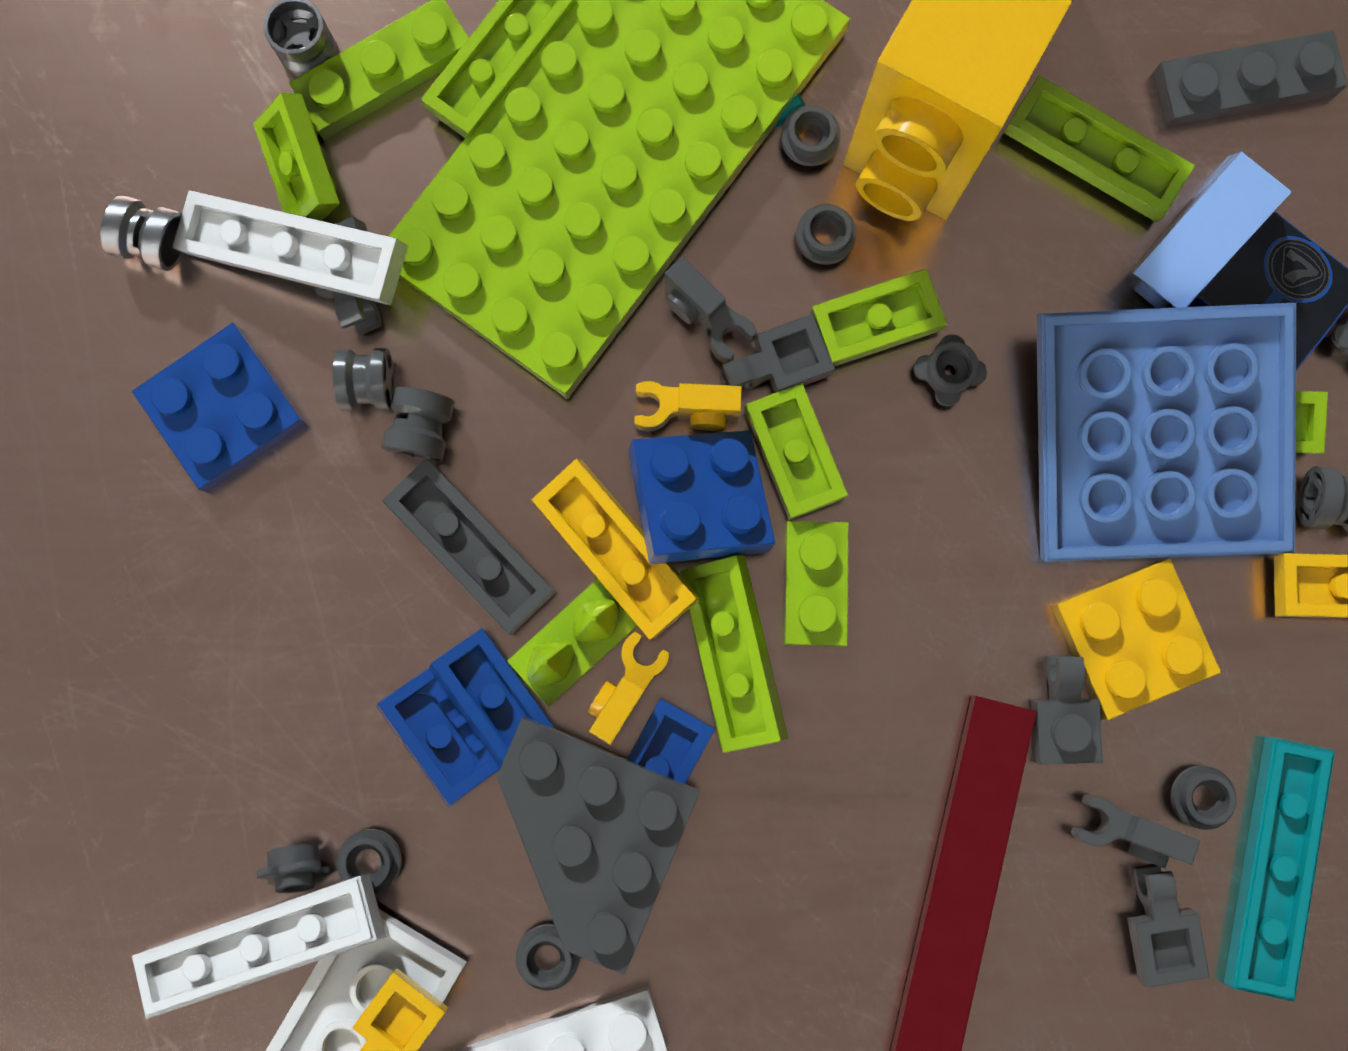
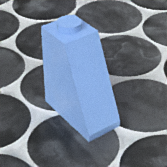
M1242 151L1227 156L1131 271L1141 279L1133 289L1155 308H1165L1169 303L1176 308L1187 307L1292 191Z

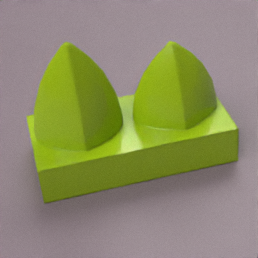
M597 578L508 659L507 662L548 707H551L638 626Z

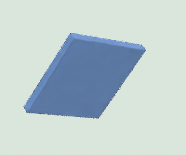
M1296 303L1037 314L1041 560L1051 562L1295 553Z

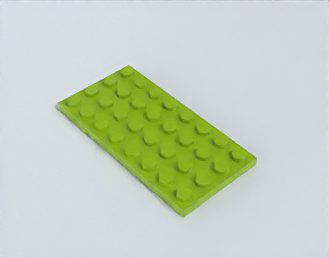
M577 0L470 138L466 136L388 236L397 238L408 245L399 278L568 399L775 127L788 105L798 93L800 94L848 31L850 18L824 0Z

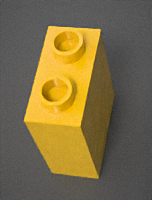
M912 0L877 61L843 163L844 166L860 174L855 184L859 194L876 209L897 219L905 221L919 220L926 209L947 220L1002 129L1073 0Z

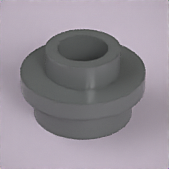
M815 105L804 106L794 110L784 121L781 131L783 150L791 160L804 166H817L830 160L836 153L841 138V131L836 118L826 109ZM812 131L820 137L821 141L817 145L810 146L804 144L799 136L803 132Z
M820 204L807 210L800 218L796 229V242L802 254L812 262L823 265L834 264L843 260L851 252L856 240V226L852 217L841 207L832 204ZM821 228L830 229L835 234L836 241L831 244H822L816 239L815 232Z
M1193 766L1181 772L1172 785L1170 796L1173 810L1180 820L1191 827L1202 830L1215 829L1225 824L1233 815L1237 800L1235 788L1230 779L1220 770L1208 766ZM1203 785L1209 792V801L1204 807L1197 808L1193 802V793L1196 788Z
M377 829L361 830L351 835L342 844L337 856V870L342 881L369 874L374 893H377L392 884L398 876L402 862L401 852L396 841L386 832ZM365 849H372L379 854L381 865L377 871L371 872L362 866L361 855Z
M554 924L539 925L528 931L520 941L516 951V966L520 976L528 985L542 991H552L566 985L575 975L579 965L580 957L564 950ZM545 945L555 947L559 952L560 961L551 967L542 965L537 958V950Z

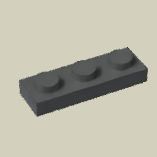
M1334 30L1163 61L1153 72L1166 127L1337 96L1348 86Z
M427 458L381 500L509 635H512L556 593Z

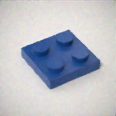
M233 322L132 390V393L196 487L206 493L307 424L241 328Z
M751 430L632 439L628 452L649 564L765 553L772 549L775 545V538Z

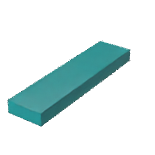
M1264 736L1223 984L1232 989L1295 1002L1335 750Z

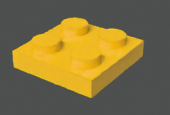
M1170 558L1155 562L1051 606L1072 656L1083 657L1085 667L1084 683L1090 697L1100 700L1101 720H1110L1221 673Z

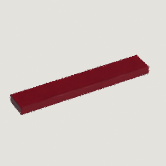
M971 695L891 1051H962L1037 711Z

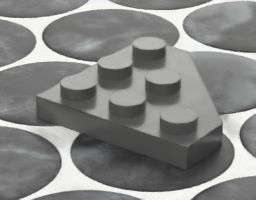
M524 716L519 723L497 775L499 785L564 950L625 976L700 791Z

